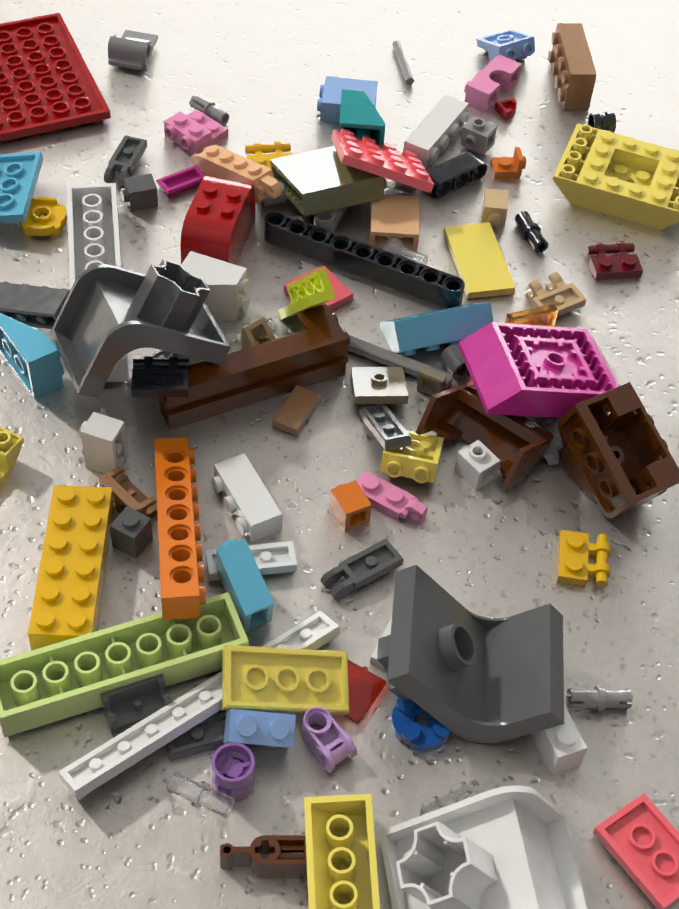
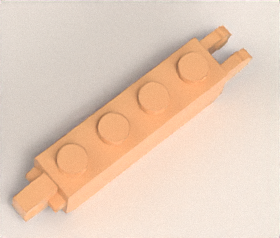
M218 145L205 147L202 149V153H195L191 156L193 164L197 165L206 176L254 185L256 204L267 197L275 199L282 194L279 182L274 178L272 169Z

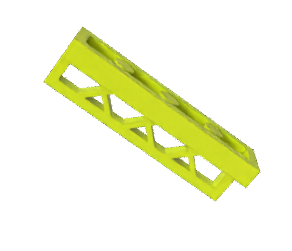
M326 268L318 269L286 286L292 303L277 310L279 319L282 320L297 315L299 311L316 307L335 299Z

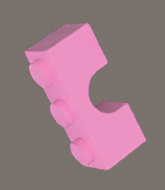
M499 54L482 71L480 70L476 77L466 83L464 102L487 112L497 102L499 88L508 92L518 83L522 64Z

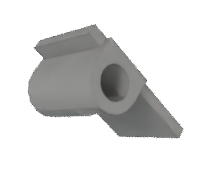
M127 29L121 38L111 34L108 41V64L142 70L143 67H146L152 56V50L158 40V35Z

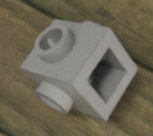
M473 116L460 129V145L484 155L494 145L497 125Z

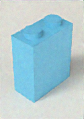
M244 538L239 541L231 539L224 542L216 550V570L226 593L229 592L244 631L247 632L272 621L274 602L246 539Z

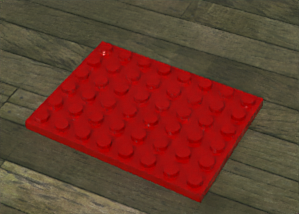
M60 12L0 24V142L111 118L110 110Z

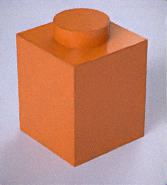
M356 480L347 484H340L331 489L329 507L344 531L370 522L372 504Z

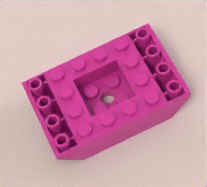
M491 322L461 340L458 345L486 414L562 418L575 404L620 386L604 354L588 329Z

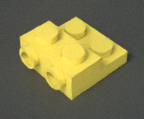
M406 430L411 436V446L387 451L383 450L380 472L386 473L392 478L402 476L414 479L418 483H434L444 438L429 434L418 435L414 431Z

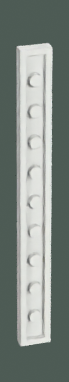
M319 611L262 647L317 650L339 636L340 628L338 624L322 611ZM223 671L60 770L61 781L78 800L222 709Z

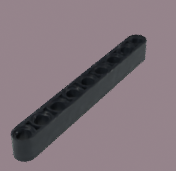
M270 212L265 216L264 238L270 244L446 309L461 306L465 283L457 276L281 212Z

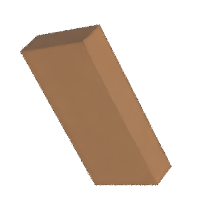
M296 385L273 419L272 427L297 436L320 401V394Z

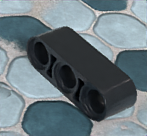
M471 151L440 163L427 170L434 183L432 192L437 197H444L472 184L485 175L487 165Z

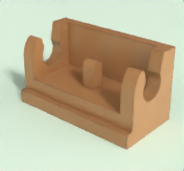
M117 467L109 473L98 477L100 487H112L114 508L119 513L126 506H129L150 518L157 515V504L155 505L157 500L154 497L147 498L129 480L128 476L123 474L125 470L122 467Z

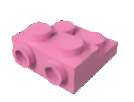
M198 109L187 115L180 111L164 120L165 136L192 154H200L203 152V148L215 145L228 137V129Z

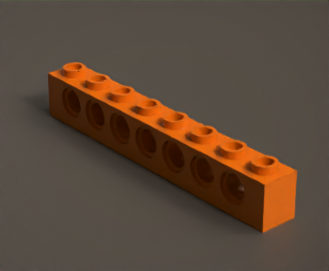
M188 437L154 439L163 620L200 618V605L206 604L205 586H199L198 584L204 582L203 564H197L198 561H203L202 543H195V541H201L200 523H194V521H199V504L193 503L198 501L197 484H191L196 483V466H190L195 465L194 448L188 447Z

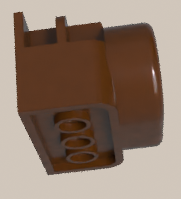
M630 382L575 404L559 421L558 430L563 440V447L560 448L562 463L578 488L587 498L598 504L607 518L612 519L639 507L651 499L660 496L668 488L679 484V468L668 450V445L661 438L654 425L653 418L647 413Z

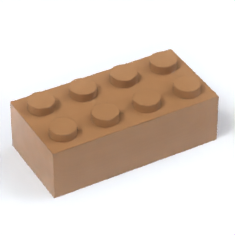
M557 23L556 31L552 32L551 36L553 46L552 50L548 51V63H551V75L555 77L554 86L558 88V101L562 103L563 110L589 111L597 72L582 23Z

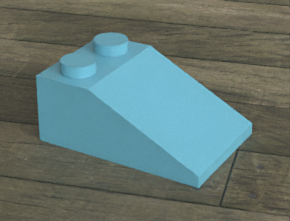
M0 313V353L33 398L37 399L63 387L62 375H64V369L59 360L61 355L55 341L51 342L45 333Z

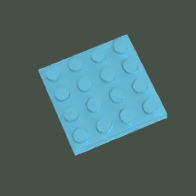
M41 152L0 154V223L26 222L44 160Z

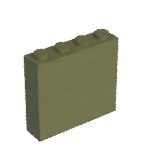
M334 146L270 159L274 178L278 182L283 183L286 197L304 216L385 198L386 179L342 164Z

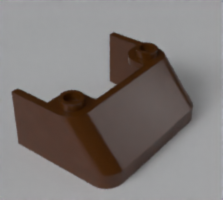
M468 384L432 395L415 432L418 435L434 431L435 435L443 437L444 441L461 438L467 443L472 444L480 440L501 460L499 471L505 479L501 487L505 490L525 480L553 440L551 432L525 416L486 414L476 387Z

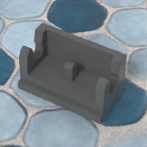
M163 674L101 694L103 712L113 738L169 703H172L171 696L166 691Z

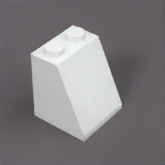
M190 251L181 265L190 274L204 279L210 293L205 300V304L215 321H237L242 312L245 313L250 302L249 298H247L250 281L247 279V268Z

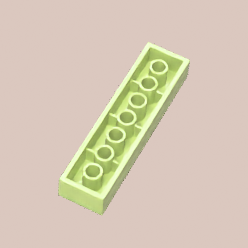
M229 592L206 598V604L200 605V618L163 620L162 612L1 659L0 724L4 737L103 707L101 694L159 674H163L167 687L222 670L224 645L249 646V640Z

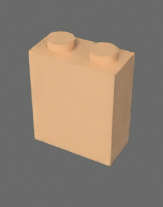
M384 194V199L371 201L369 245L385 251L417 253L419 241V196Z

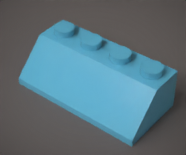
M491 302L472 303L382 321L379 324L391 351L400 352L401 355L408 356L416 354V349L425 347V351L440 349V344L449 343V346L459 345L461 340L489 323L494 322Z

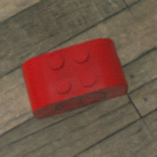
M204 176L184 219L180 241L181 264L190 251L237 265L255 222L254 185Z

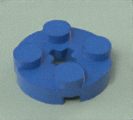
M400 698L397 699L392 711L391 726L395 737L400 742L402 740L405 744L410 745V749L418 752H431L440 749L445 744V741L451 737L453 732L411 699L402 701ZM419 715H424L430 720L427 726H422L421 722H415L414 719H417Z

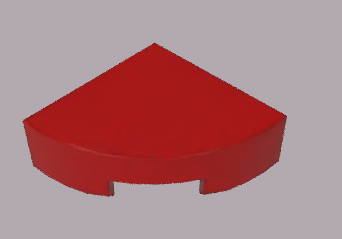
M515 98L495 102L494 109L504 121H507L515 115L517 102Z

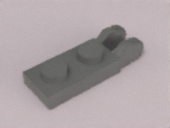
M125 135L108 162L109 165L104 174V181L111 183L115 172L118 171L120 173L117 183L120 186H124V178L132 174L147 148V140Z
M384 539L340 562L337 567L322 575L320 582L325 587L331 586L344 576L346 580L335 586L331 591V596L335 600H339L349 595L353 589L357 590L403 565V558L387 539Z

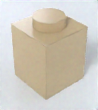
M485 188L481 223L490 222L491 226L505 227L509 191Z

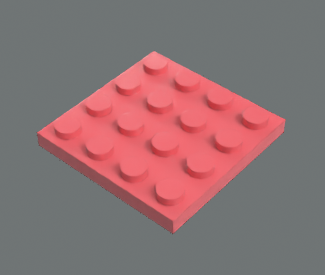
M341 129V131L333 130L331 139L342 164L431 193L434 183L423 166L422 161L417 158L418 155L408 150H405L404 153L397 151L395 146L384 143L381 146L376 144L374 139L367 136L357 138L353 132L347 129Z

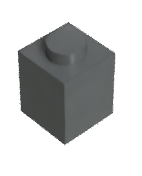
M151 173L124 178V188L121 189L123 203H128L130 211L158 207L157 186Z
M126 506L110 525L112 546L135 559L153 540L151 518L129 506Z

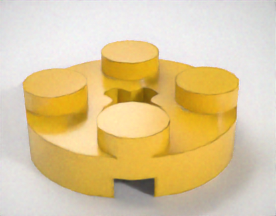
M52 197L32 198L26 222H19V226L23 229V233L26 236H58L62 233V228L67 223L66 207L63 203L62 206L58 204L57 199Z

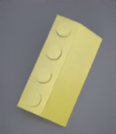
M372 794L304 797L309 909H380Z

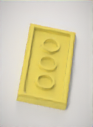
M490 222L444 227L443 234L459 278L465 283L464 291L467 299L515 294V284Z
M224 645L222 710L240 709L305 714L310 708L321 707L326 709L330 715L349 714L347 651Z

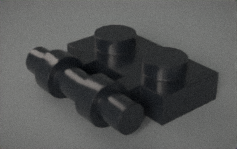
M144 356V359H133L132 397H189V358L178 359V356H169V359H153V356Z

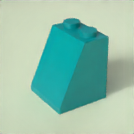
M342 89L339 131L347 129L353 132L357 138L367 136L374 139L376 144L383 146L386 123L365 91Z

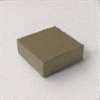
M423 366L419 371L417 390L430 396L445 391L447 376Z

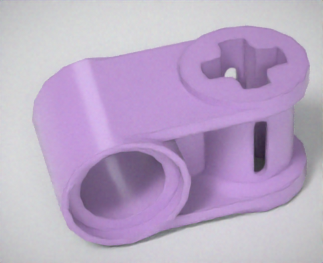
M313 707L305 712L301 737L327 772L331 773L334 771L335 765L347 757L353 758L357 755L356 746L350 736L341 729L326 709ZM318 724L321 725L323 729L314 730L310 727V725Z

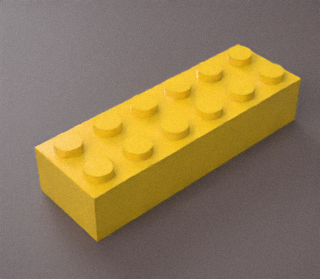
M54 485L28 629L31 651L98 630L111 537L110 525L113 522L114 515L112 487Z

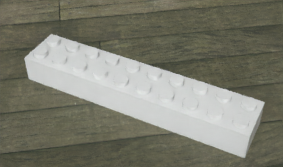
M116 183L67 185L70 290L77 277L90 267L109 264L122 268ZM127 354L116 363L107 382L129 381Z

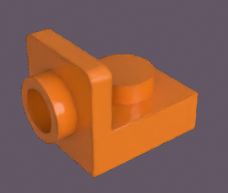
M515 147L513 157L491 158L490 167L493 178H521L522 169L526 168V156L522 155L520 147Z

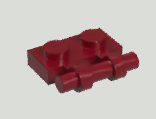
M617 241L615 244L597 242L595 245H587L586 254L595 255L590 257L589 261L594 280L641 278L643 269L637 254H627L634 252V243Z

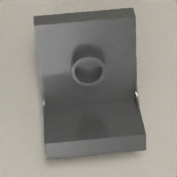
M162 259L159 266L151 264L146 275L109 264L96 265L83 271L75 280L50 331L77 393L99 398L116 363L127 353L139 348H155L222 365L231 346L205 304L210 289L204 279L190 274L181 264Z
M417 565L396 572L391 635L378 639L377 661L381 663L386 671L389 691L402 701L411 699L455 735L471 742L497 743L564 724L563 615L549 603L510 617H482L468 611Z

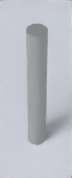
M395 40L392 46L405 81L408 85L414 83L412 72L400 41Z

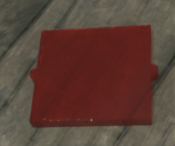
M348 660L349 714L342 716L359 724L385 687L387 681L369 672L366 666L360 667Z

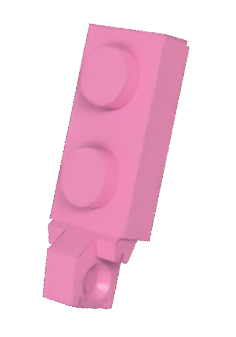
M366 470L357 480L372 507L396 520L400 518L406 519L407 517L419 524L426 518L428 507L405 490Z

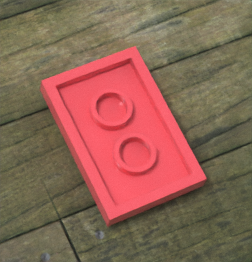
M643 793L596 826L593 834L656 909H667L679 900V832Z

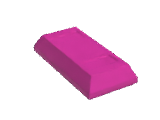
M195 165L157 179L156 183L168 197L199 186L206 175Z

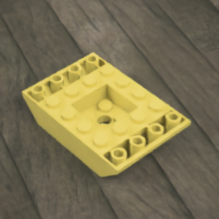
M577 123L553 176V181L570 204L659 230L679 223L678 150Z

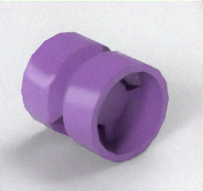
M236 742L226 743L220 746L213 755V790L222 800L231 803L240 802L246 799L253 791L255 785V759L252 751L244 744Z

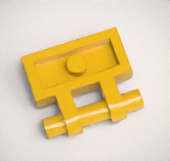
M274 141V143L270 144L254 142L253 145H245V154H254L247 155L248 159L270 169V159L292 155V152H290V142L281 143V141Z
M560 530L557 583L586 587L588 578H594L598 587H606L608 578L611 576V566L608 564V557L611 555V545L608 543V535L599 534L597 536V543L594 544L589 543V533ZM588 557H595L596 564H588Z

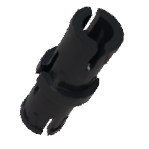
M523 211L519 212L515 216V221L521 228L524 239L530 242L536 253H539V251L540 253L544 252L548 248V242L542 236L541 228L533 222L527 211H524V213Z

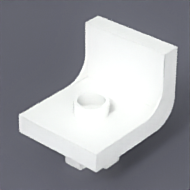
M515 785L491 789L379 831L392 909H589L565 813L534 788Z

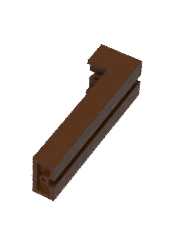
M326 304L297 312V317L305 329L301 330V332L229 353L222 365L207 361L189 365V397H159L160 413L169 430L292 392L296 385L305 388L343 376L346 372V363L349 361L347 348L350 345V338L347 331L342 330L334 312L331 313Z

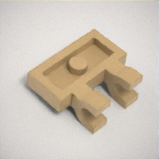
M558 272L549 275L548 278L551 283L546 284L547 293L538 280L529 282L528 286L531 291L526 292L525 295L531 301L530 305L544 322L585 306L587 300L573 283L566 285Z

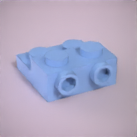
M513 29L476 39L477 47L488 52L490 60H494L499 54L512 60H521L535 53V37Z

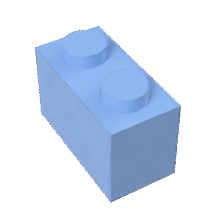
M230 709L226 711L223 744L236 742L245 746L291 749L294 744L296 715Z

